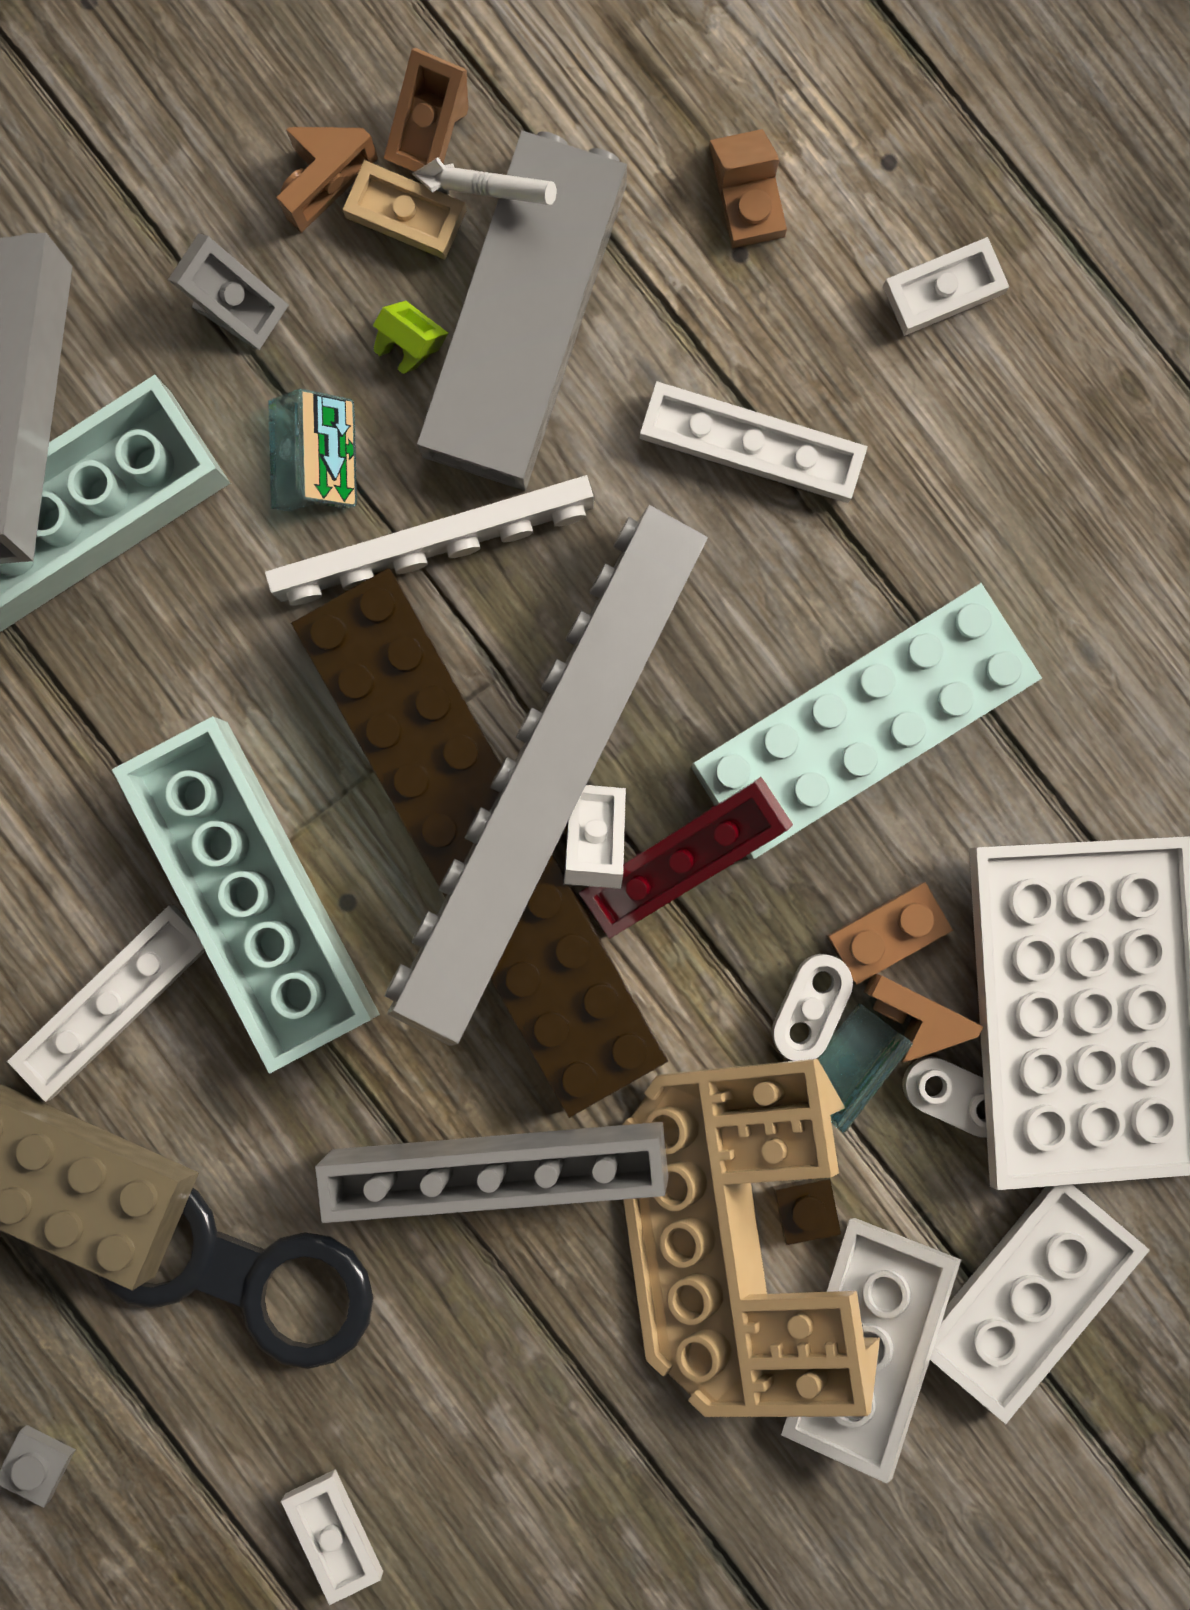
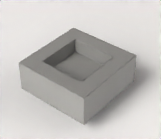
M26 1425L19 1431L0 1469V1486L44 1508L52 1499L76 1449Z

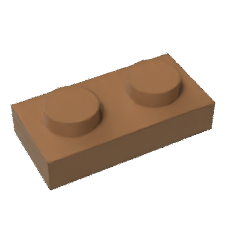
M921 882L826 936L838 958L849 968L853 984L857 985L952 932L953 929L926 882Z

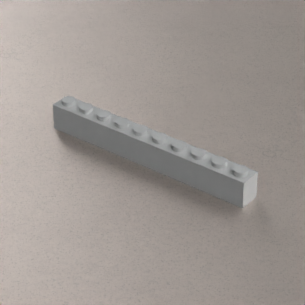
M651 505L647 507L638 521L628 517L613 547L621 551L614 567L605 563L589 592L598 598L590 614L580 611L565 641L574 645L566 662L564 663L556 659L541 686L542 690L549 693L541 711L531 708L516 735L517 739L524 742L516 760L513 761L506 757L490 788L499 792L490 811L483 808L479 809L465 835V839L472 842L473 845L464 863L454 859L438 890L447 894L438 914L435 915L427 911L413 937L412 943L419 946L420 949L411 967L408 968L400 964L384 996L393 1000L387 1015L449 1046L459 1043L708 539L707 536Z

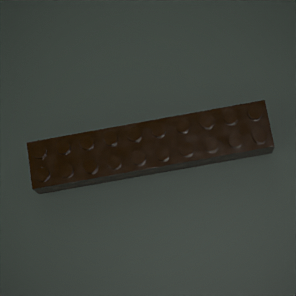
M388 568L293 621L291 624L436 883L440 886L454 859L464 863L473 845L472 842L465 839V835L480 808L490 811L499 792L490 787L502 763L398 579L391 569ZM552 854L490 979L568 1118L667 1063L668 1059L571 885L564 884V873Z

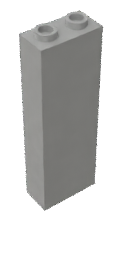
M521 131L507 175L552 181L557 188L556 199L552 205L499 198L417 443L420 453L425 459L524 491L527 489L627 186V164L620 162L619 158L613 153L599 148H592L588 152L572 147L560 136L544 131L538 132L537 135Z
M25 233L20 236L0 238V564L33 561L73 267L47 233Z

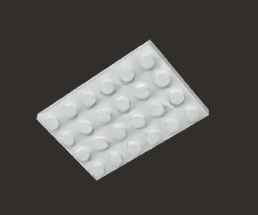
M1190 836L969 848L980 1025L983 1026L981 1031L990 1187L996 1190L1190 1175Z

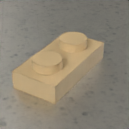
M365 160L343 207L345 218L444 260L467 211L465 202L437 190L431 192L423 184Z

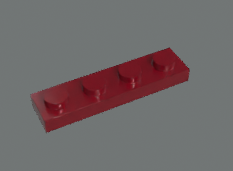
M759 777L623 863L621 889L587 886L579 894L610 939L785 833L793 826V823L763 778Z

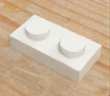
M988 237L887 278L883 288L905 336L1002 296L1008 290L1009 285Z
M585 786L567 822L564 884L621 889L624 860L626 788Z
M336 1469L285 1493L281 1503L329 1605L381 1581L382 1567Z

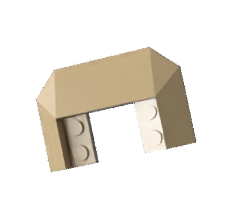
M818 1058L657 1075L645 1091L646 1097L631 1118L626 1119L623 1125L663 1122L669 1177L665 1196L623 1199L646 1361L662 1376L668 1373L689 1393L691 1397L688 1401L704 1417L868 1416L872 1408L880 1337L864 1338L857 1291L767 1294L751 1183L831 1178L839 1174L830 1115L844 1109L845 1106Z

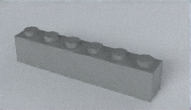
M663 1122L332 1149L315 1166L322 1223L665 1196L669 1178Z

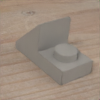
M199 233L168 278V281L194 301L192 307L197 312L260 350L289 306L209 236Z

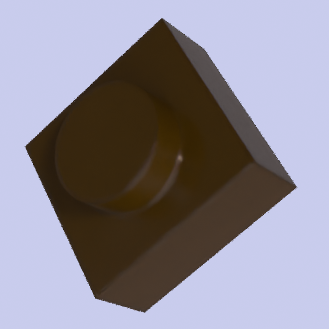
M830 1178L806 1179L773 1186L786 1245L841 1235Z

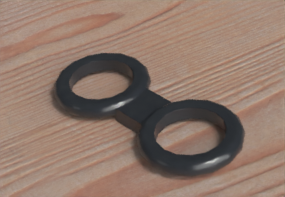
M192 1188L183 1210V1214L190 1223L194 1239L192 1255L179 1276L171 1281L158 1284L146 1282L136 1289L130 1290L95 1274L106 1291L129 1305L158 1308L179 1303L195 1290H199L240 1306L246 1330L262 1352L282 1365L305 1369L335 1363L357 1346L370 1324L374 1299L368 1271L352 1249L333 1237L303 1232L279 1238L266 1249L217 1231L213 1211L199 1191ZM303 1256L321 1259L334 1267L346 1283L350 1300L347 1319L341 1329L328 1340L312 1344L293 1341L280 1333L270 1320L265 1303L267 1284L276 1268L287 1260Z

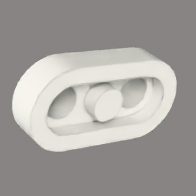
M817 954L805 959L798 967L772 1026L773 1042L779 1052L792 1061L816 1059L826 1050L853 988L851 972L843 961L831 955ZM826 971L831 976V986L824 992H817L812 984L813 977L818 972ZM798 1022L806 1023L809 1028V1035L802 1042H794L790 1038V1029Z
M932 1056L919 1058L907 1068L903 1077V1091L907 1100L914 1107L972 1135L987 1137L986 1119H979L976 1114L977 1105L982 1100H985L982 1077ZM939 1076L943 1083L942 1090L935 1096H929L925 1091V1083L930 1077Z

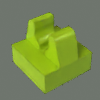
M405 300L381 309L373 324V327L378 330L374 352L379 356L388 354L396 343L404 352L403 360L397 370L401 373H407L417 369L432 353L439 351L448 332Z

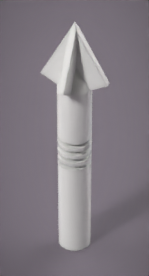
M438 157L412 173L431 192L437 190L446 195H450V191L552 205L557 194L556 185L552 181L454 168V164L443 165Z

